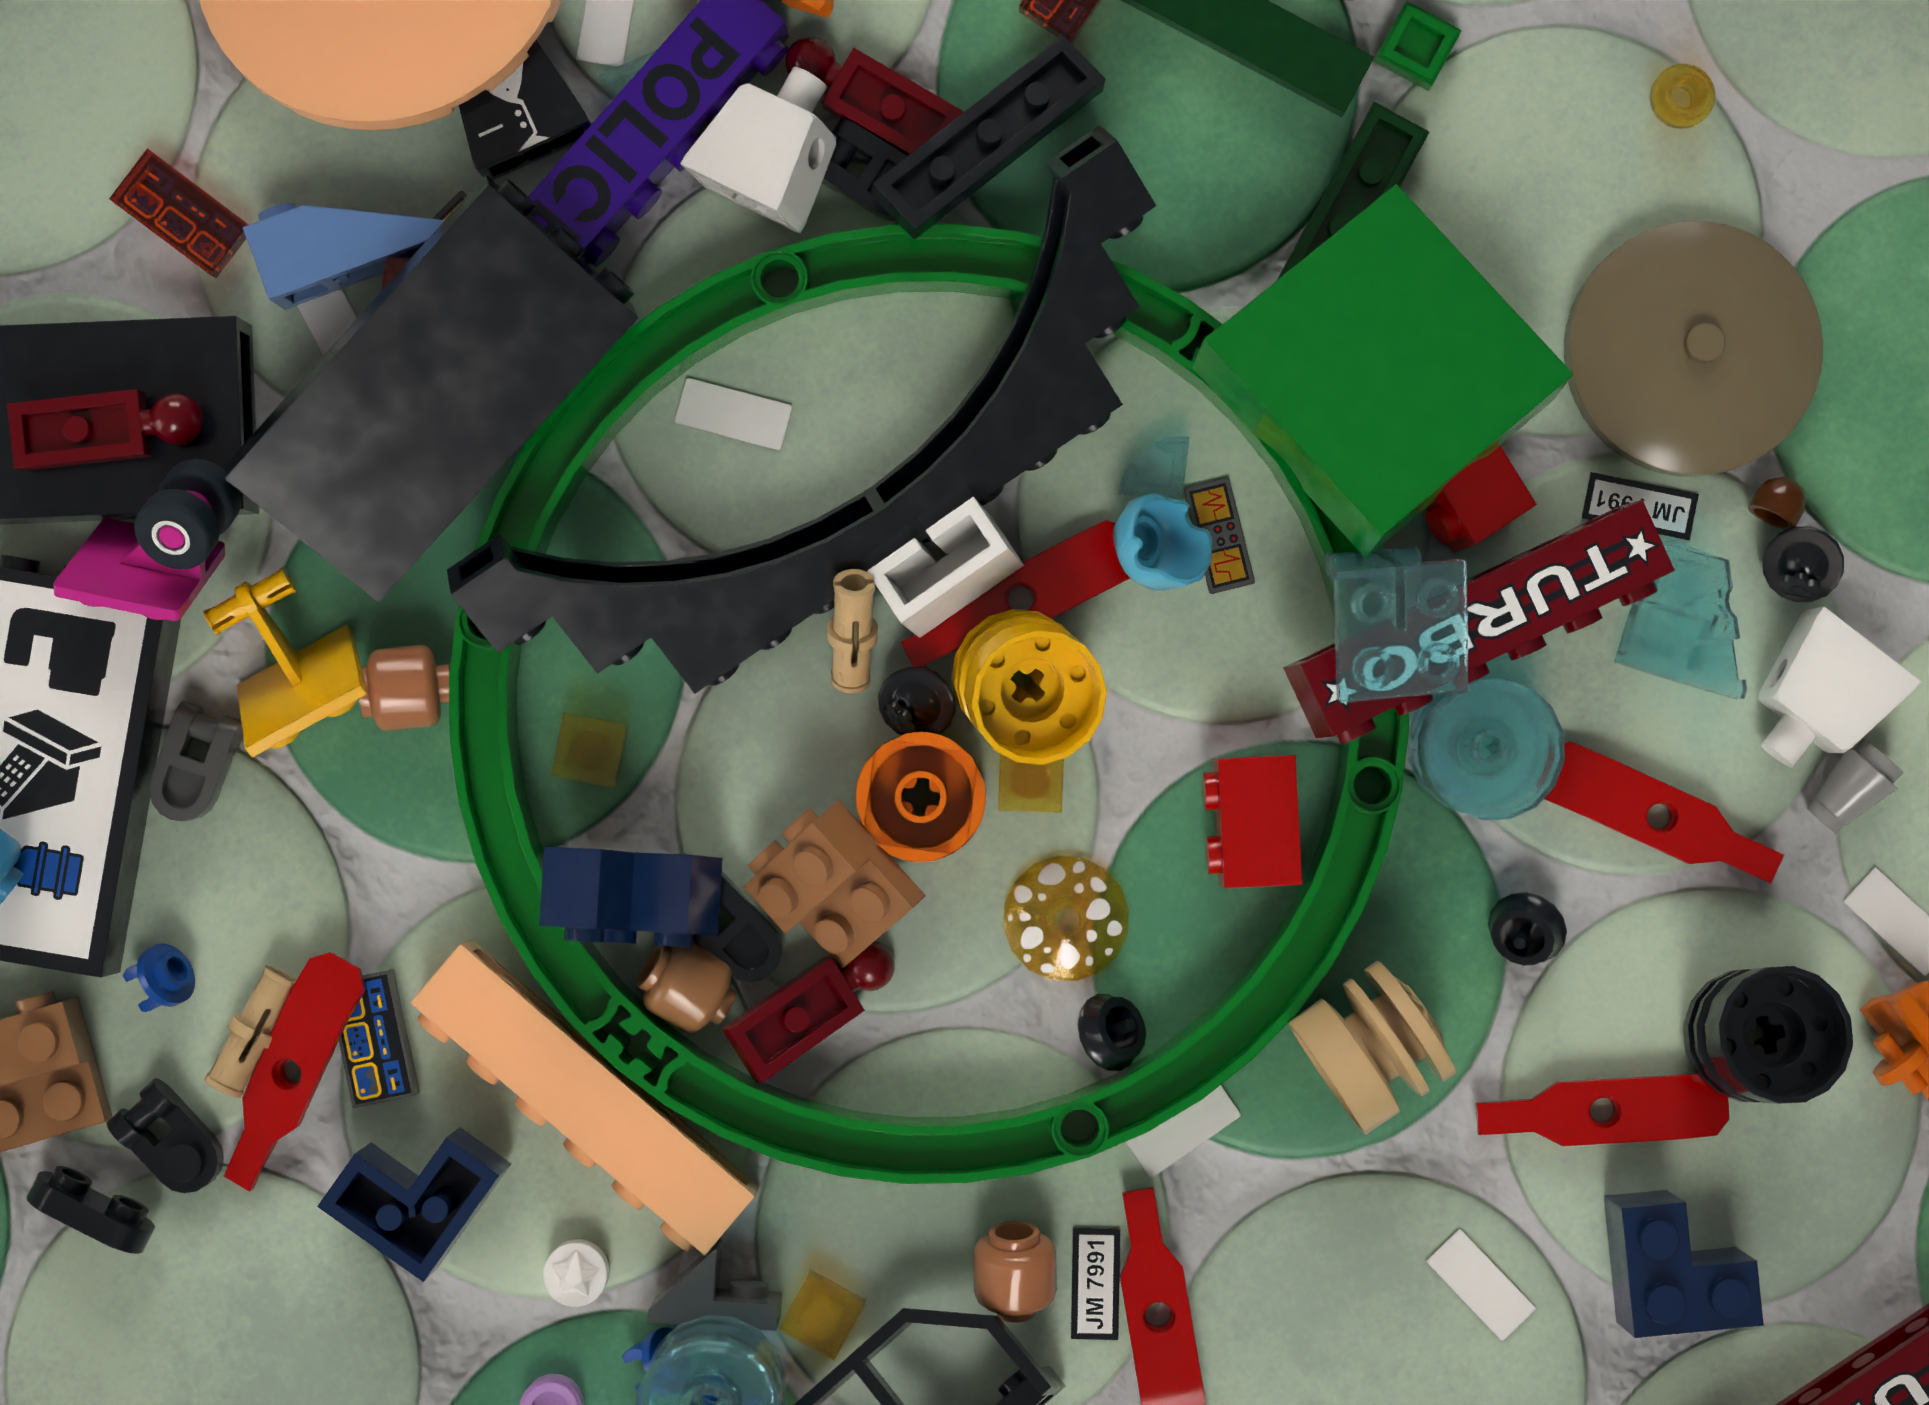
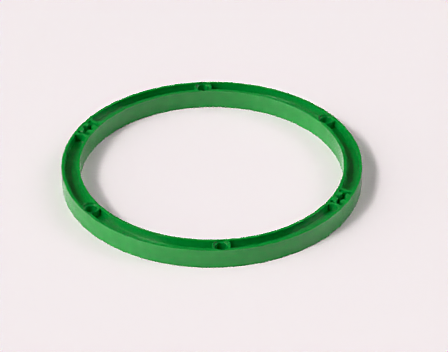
M899 224L829 233L772 249L707 277L658 306L626 331L529 437L495 496L474 551L501 533L511 547L546 554L556 527L584 477L615 436L655 395L696 363L738 338L796 313L843 300L897 292H959L1001 297L1021 302L1031 280L1043 237L996 228L962 224H934L914 240ZM1111 260L1140 306L1128 314L1125 323L1112 334L1155 357L1198 389L1238 428L1271 470L1295 510L1320 566L1334 616L1337 641L1400 612V603L1383 545L1365 558L1307 495L1286 461L1272 447L1253 435L1192 368L1200 349L1196 348L1190 360L1181 355L1190 347L1198 330L1207 337L1219 328L1222 323L1188 298L1138 270ZM780 268L790 269L799 277L798 285L793 293L786 297L777 298L765 292V279L772 271ZM460 605L456 615L449 673V729L458 803L478 871L501 924L532 976L568 1022L607 1061L666 1107L721 1138L782 1162L841 1177L899 1184L972 1183L1032 1174L1094 1156L1145 1134L1204 1099L1252 1061L1293 1019L1333 966L1365 908L1385 858L1403 788L1410 728L1409 713L1398 716L1395 709L1392 708L1373 717L1377 726L1376 729L1352 741L1340 744L1337 778L1322 836L1301 887L1268 942L1242 976L1203 1015L1165 1045L1122 1071L1069 1094L1010 1110L958 1117H903L853 1111L802 1098L765 1082H755L752 1077L707 1053L663 1019L648 1012L643 1007L642 999L621 980L592 942L564 940L565 927L539 926L544 850L538 837L525 790L518 741L517 678L522 644L516 645L512 643L498 653L489 641L479 634L476 625ZM1370 766L1381 773L1384 780V789L1377 800L1365 803L1356 796L1354 780L1362 769ZM623 1007L630 1015L618 1024L632 1035H636L642 1029L647 1031L652 1037L647 1043V1048L661 1060L669 1048L678 1053L663 1068L660 1077L651 1072L659 1062L650 1054L644 1051L636 1057L629 1054L626 1049L630 1045L631 1040L622 1030L617 1027L608 1035L602 1029L604 1025L618 1016ZM1080 1109L1089 1111L1095 1116L1097 1121L1091 1136L1084 1140L1076 1141L1069 1139L1062 1133V1120L1068 1113Z

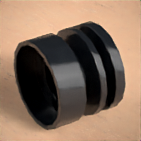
M1795 966L1731 970L1706 982L1691 1000L1683 1024L1685 1053L1697 1076L1715 1093L1739 1102L1776 1104L1807 1102L1830 1090L1845 1072L1853 1048L1851 1017L1840 994L1819 975ZM1757 1026H1761L1763 1038L1754 1041V1045H1751L1748 1040V1033L1755 1031Z

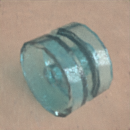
M1484 676L1458 688H1454L1452 682H1449L1432 691L1431 694L1434 699L1432 702L1416 709L1409 728L1407 745L1408 763L1419 786L1439 805L1481 820L1512 819L1536 808L1556 786L1565 761L1564 732L1552 706L1532 688L1506 678ZM1491 736L1492 743L1485 746L1491 754L1486 759H1483L1479 754V744L1485 737Z
M705 1315L679 1324L658 1343L636 1393V1405H784L786 1373L777 1349L758 1328L735 1317ZM704 1395H712L718 1399L717 1401H710Z

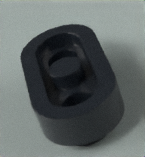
M57 1166L54 1172L42 1171L38 1173L26 1197L27 1201L34 1208L114 1249L133 1254H139L144 1251L155 1229V1225L146 1217L149 1210L142 1203L123 1195H113L110 1198L90 1188L92 1180L85 1174L69 1167Z

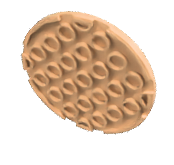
M562 0L199 1L208 26L222 51L242 75L261 93H265L276 102L292 109L296 114L322 124L347 129L386 130L419 125L454 113V107L470 100L482 91L488 89L491 92L511 76L529 57L527 51L541 34L546 23H552Z

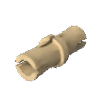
M849 569L838 573L833 580L835 592L834 616L831 617L827 624V640L833 647L831 684L838 691L854 694L866 690L871 684L870 656L871 648L877 643L878 624L872 617L873 593L875 592L873 576L860 569Z
M265 965L262 971L263 974L241 1015L233 1014L227 1025L231 1033L210 1072L204 1078V1081L211 1087L236 1098H241L244 1093V1087L253 1073L264 1048H269L272 1040L271 1032L297 980L292 975L269 965Z

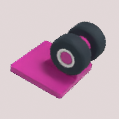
M190 459L178 463L164 478L158 492L152 495L136 516L135 524L115 519H103L53 582L54 595L59 598L78 601L87 606H103L132 612L154 620H180L225 557V543L218 540L220 534L230 527L239 514L241 508L240 491L225 479L226 471L212 462Z

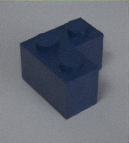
M544 847L539 926L565 927L564 940L636 944L637 931L655 932L654 945L693 947L694 934L718 935L723 858L591 848Z
M461 1127L445 1138L419 1176L371 1142L353 1155L317 1207L424 1282L442 1263L508 1170L511 1163Z
M1668 1190L1604 1196L1616 1322L1631 1336L1642 1338L1764 1326L1757 1260L1737 1247L1691 1251L1685 1201Z

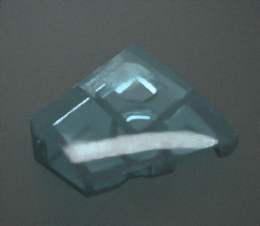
M1673 540L1662 541L1675 571L1654 581L1658 588L1656 593L1631 605L1614 662L1694 688L1744 700L1747 692L1746 679L1738 678L1733 643L1734 639H1740L1737 617L1732 612L1729 604V596L1733 589L1729 560Z

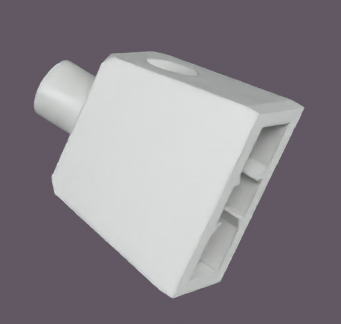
M793 67L777 96L749 83L739 86L687 152L680 164L705 188L801 234L836 147V137L812 113L827 88L826 84L808 71L799 67Z
M1826 607L1805 609L1799 616L1758 695V700L1781 718L1761 746L1776 760L1791 768L1795 766L1811 743L1827 753H1845L1909 696L1921 681Z

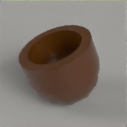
M1779 477L1769 479L1756 490L1748 505V510L1760 520L1777 528L1787 530L1796 527L1806 505L1804 489L1796 480Z

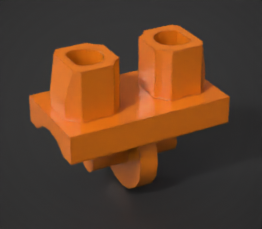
M1929 981L1910 984L1894 994L1871 998L1859 1010L1879 1035L1873 1042L1884 1057L1873 1070V1074L1882 1086H1887L1901 1080L1912 1095L1922 1091L1929 1101Z

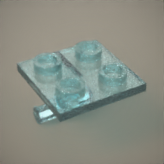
M1416 545L1392 549H1382V546H1380L1367 558L1359 551L1326 554V575L1329 580H1334L1337 700L1340 703L1468 691L1466 560L1451 559L1421 562L1420 550Z

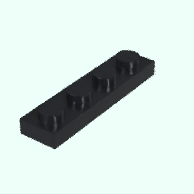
M1062 35L876 180L872 185V196L915 240L1103 91L1106 79Z

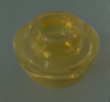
M1677 64L1665 69L1655 79L1650 91V104L1656 117L1665 125L1676 129H1687L1698 125L1710 114L1715 103V88L1712 80L1702 69L1690 64ZM1674 88H1682L1689 93L1691 99L1689 107L1681 108L1673 103L1671 92Z

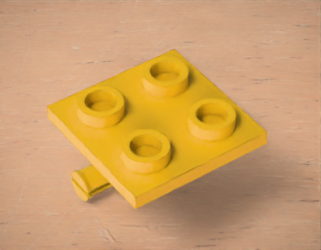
M284 567L253 585L248 581L243 582L234 588L235 595L203 611L210 628L212 627L216 635L221 634L222 631L249 617L277 660V663L237 684L244 745L252 758L269 748L277 749L286 746L296 739L302 730L327 716L337 717L344 714L357 703L358 699L367 695L355 635L348 624L296 652L265 608L291 593L297 592L295 582L291 575L288 576V571Z

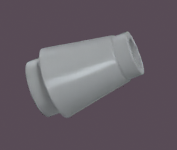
M1863 739L1854 749L1851 748L1842 754L1815 796V800L1807 809L1837 834L1845 825L1850 824L1897 790L1894 782L1904 772L1866 739Z

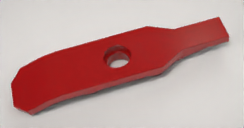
M1105 520L1023 561V567L921 638L914 635L902 641L901 644L912 666L923 667L958 649L967 633L988 616L1012 610L1013 608L1008 602V596L1016 587H1025L1032 593L1033 604L1028 611H1037L1052 619L1131 579L1121 567L1115 552L1112 536L1116 523Z
M1571 741L1549 750L1537 776V782L1546 801L1586 817L1687 864L1720 861L1772 884L1784 857V854L1735 833L1716 806ZM1656 804H1662L1669 812L1667 824L1659 829L1652 827L1647 819L1649 809Z
M332 952L309 958L290 991L271 1032L272 1040L268 1049L264 1048L243 1094L245 1129L223 1175L250 1192L254 1189L278 1140L301 1125L342 1032L366 991L361 968ZM288 1060H293L299 1066L301 1071L299 1082H293L286 1076L285 1064Z
M1696 1073L1557 1081L1533 1098L1475 1103L1478 1135L1535 1132L1561 1146L1680 1140L1717 1136L1730 1119L1728 1097L1715 1093ZM1600 1098H1607L1613 1105L1611 1117L1606 1121H1595L1591 1115L1593 1102Z
M1148 1187L1124 1191L1122 1196L1131 1247L1120 1274V1282L1141 1405H1206L1184 1270L1180 1262L1162 1241L1154 1188ZM1158 1302L1167 1305L1170 1309V1317L1166 1323L1153 1325L1148 1322L1146 1311L1150 1305Z

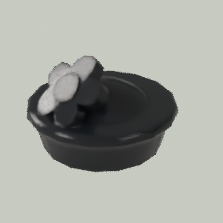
M1811 526L1792 527L1780 532L1768 543L1762 557L1763 574L1769 587L1780 597L1793 602H1813L1826 597L1838 586L1844 573V555L1838 542L1827 532Z
M906 667L893 672L883 682L878 694L879 711L885 723L899 735L912 732H929L940 735L951 725L956 713L955 696L949 684L938 672L927 667Z
M1528 892L1512 893L1498 900L1490 911L1488 928L1493 944L1498 952L1512 963L1526 966L1545 962L1555 957L1565 945L1567 928L1564 917L1554 904L1542 896Z
M1096 994L1086 1000L1079 1012L1077 1024L1080 1042L1086 1054L1097 1066L1107 1071H1122L1132 1064L1135 1057L1140 1054L1145 1046L1146 1029L1139 1010L1131 1001L1123 997H1114L1110 994Z

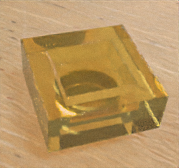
M563 713L551 775L616 788L629 725Z
M1000 754L998 811L1062 813L1064 759L1038 765L1017 763Z
M810 1269L781 1321L778 1330L835 1360L865 1306L866 1299Z

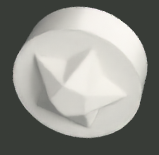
M573 1239L566 1241L555 1248L545 1263L543 1270L545 1287L551 1297L563 1305L570 1307L587 1305L597 1299L606 1287L610 1274L609 1262L602 1249L588 1240Z

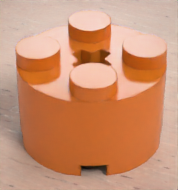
M929 732L903 734L881 745L864 764L856 787V808L863 827L888 854L911 862L936 861L953 854L963 847L977 831L983 818L986 804L984 780L972 756L955 741ZM918 778L929 779L930 790L940 793L939 804H929L925 814L913 813V802L903 800L904 788H914Z

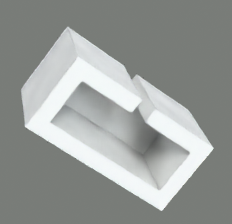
M974 497L926 529L932 541L947 554L941 560L937 561L935 556L916 538H913L867 571L873 576L874 583L900 623L919 638L1024 566L993 517Z

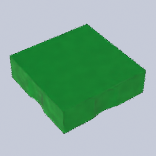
M1397 184L1207 336L1202 342L1192 367L1249 431L1272 447L1286 461L1307 495L1365 558L1370 556L1436 499L1445 485L1460 471L1477 460L1487 457L1548 406L1574 375Z

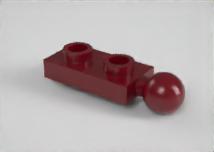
M805 36L797 39L786 53L785 66L788 74H790L793 67H799L819 78L830 88L821 102L823 109L839 118L843 117L856 123L906 156L910 155L964 113L961 109L854 47L843 66L836 62L831 46L825 40L816 36Z
M138 389L7 404L14 469L21 471L152 457L150 435H156L167 444L184 445L196 439L204 423L203 412L199 404L193 398L181 393H171L161 397L156 401L152 409H146L145 392Z
M877 941L869 945L841 971L832 957H823L721 1029L753 1080L757 1083H764L865 1011L854 992L858 989L875 991L886 986L892 979L895 971L894 957L884 944Z

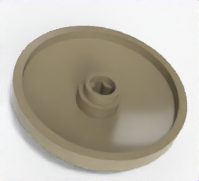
M1685 221L1658 226L1631 238L1611 252L1595 267L1580 288L1570 310L1564 338V362L1574 374L1568 381L1569 388L1576 406L1592 431L1608 447L1628 461L1645 469L1673 476L1697 477L1726 472L1748 464L1776 447L1792 432L1808 409L1818 385L1823 360V338L1818 311L1809 289L1792 264L1780 252L1757 236L1736 227L1708 221Z

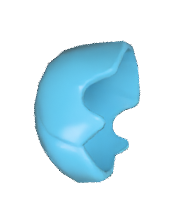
M1154 492L1128 502L1114 525L1112 537L1121 567L1133 581L1151 590L1164 591L1184 587L1203 578L1211 565L1213 539L1208 529L1196 527L1190 522L1187 515L1190 507L1189 503L1166 498L1164 495Z

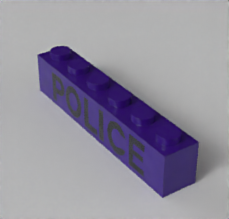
M701 0L530 193L528 197L536 204V207L530 214L549 231L556 223L561 225L586 249L580 256V259L587 265L590 263L595 267L601 265L618 246L620 237L616 233L632 215L640 219L651 210L662 194V189L658 185L674 167L679 172L685 169L680 164L684 156L738 87L749 83L758 72L763 76H767L781 62L788 51V46L784 43L789 38L785 20L762 0Z

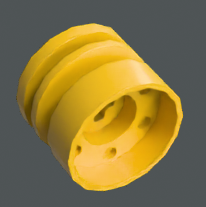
M1012 609L988 616L967 633L954 657L951 682L957 705L995 751L1017 763L1044 765L1068 758L1090 741L1103 719L1107 689L1101 666L1082 642L1072 636L1060 623L1040 612ZM1018 670L1031 678L1029 684L1024 688L1011 680L1014 673Z

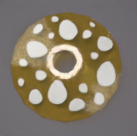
M1054 856L1034 863L1015 880L1005 900L1003 928L1011 951L1028 970L1049 980L1078 981L1098 974L1117 957L1127 936L1129 909L1121 886L1105 868L1083 857ZM1063 908L1074 909L1079 916L1077 927L1069 932H1063L1055 926V915Z

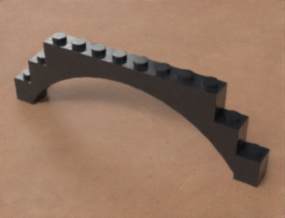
M1099 125L1044 162L1053 176L1045 231L1031 280L1008 332L984 373L952 415L912 455L873 486L824 515L769 539L719 553L668 561L605 562L562 558L511 547L500 533L447 569L452 597L498 653L512 643L520 645L528 642L540 633L546 624V620L553 617L597 674L611 664L621 665L628 662L640 652L644 642L652 638L695 694L707 685H718L729 679L737 671L741 662L759 650H769L781 644L790 635L793 627L812 614H823L833 609L835 597L833 580L838 573L849 569H860L867 572L913 538H916L921 543L932 541L926 529L963 503L974 497L982 506L988 504L999 496L1006 483L1026 470L1033 471L1049 463L1055 457L1057 449L1077 435H1086L1101 428L1109 420L1111 413L1122 406L1123 403L1085 343L1093 338H1103L1114 333L1125 323L1127 315L1140 307L1101 243L1109 238L1117 239L1131 233L1142 223L1143 215L1156 207L1155 202L1118 140Z

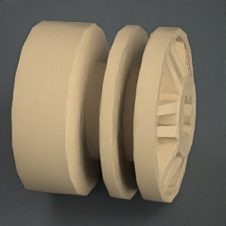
M1378 960L1364 969L1370 984L1378 996L1370 1000L1360 986L1350 978L1343 983V987L1354 1011L1353 1013L1343 1018L1329 1003L1321 998L1293 1017L1288 1023L1297 1041L1325 1083L1364 1135H1367L1400 1112L1396 1097L1389 1085L1397 1077H1400L1410 1089L1421 1097L1430 1092L1427 1083L1416 1066L1422 1060L1442 1082L1456 1074L1455 1066L1447 1053L1443 1041V1034L1428 1010L1413 990L1393 976Z

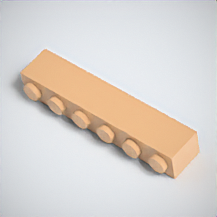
M472 939L461 943L410 1002L421 1012L417 1020L428 1033L443 1043H447L450 1038L453 1039L470 1054L466 1059V1063L477 1075L493 1085L499 1080L502 1081L518 1095L514 1103L526 1117L540 1126H544L547 1122L552 1124L567 1137L563 1142V1146L575 1159L589 1168H592L596 1163L616 1179L611 1185L614 1191L632 1207L641 1210L646 1205L664 1220L660 1226L662 1232L681 1249L689 1252L694 1246L705 1256L755 1197L759 1189L758 1184L668 1107L618 1071L568 1021Z

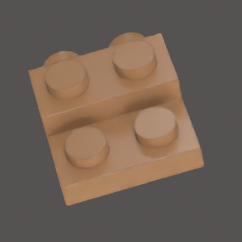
M839 799L819 817L811 808L798 817L781 833L790 844L783 848L775 840L747 865L755 876L743 886L785 934L800 923L841 969L926 896L890 855L878 845L879 843Z
M54 991L16 1001L15 1005L18 1014L0 1019V1152L109 1121L113 1117L79 997L57 1003Z

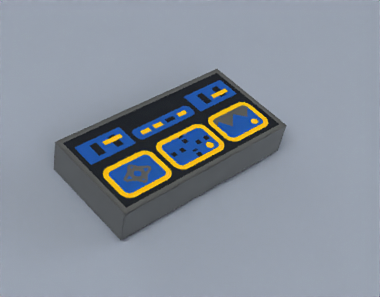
M394 969L363 975L366 991L350 1016L339 1039L353 1109L415 1096L420 1093Z

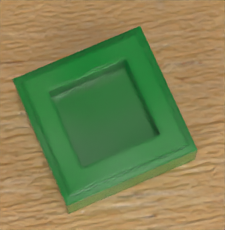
M1406 1L1373 62L1429 91L1462 30Z

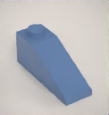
M283 203L258 214L260 221L243 227L269 300L287 310L404 266L445 220L309 205L296 207L294 203Z

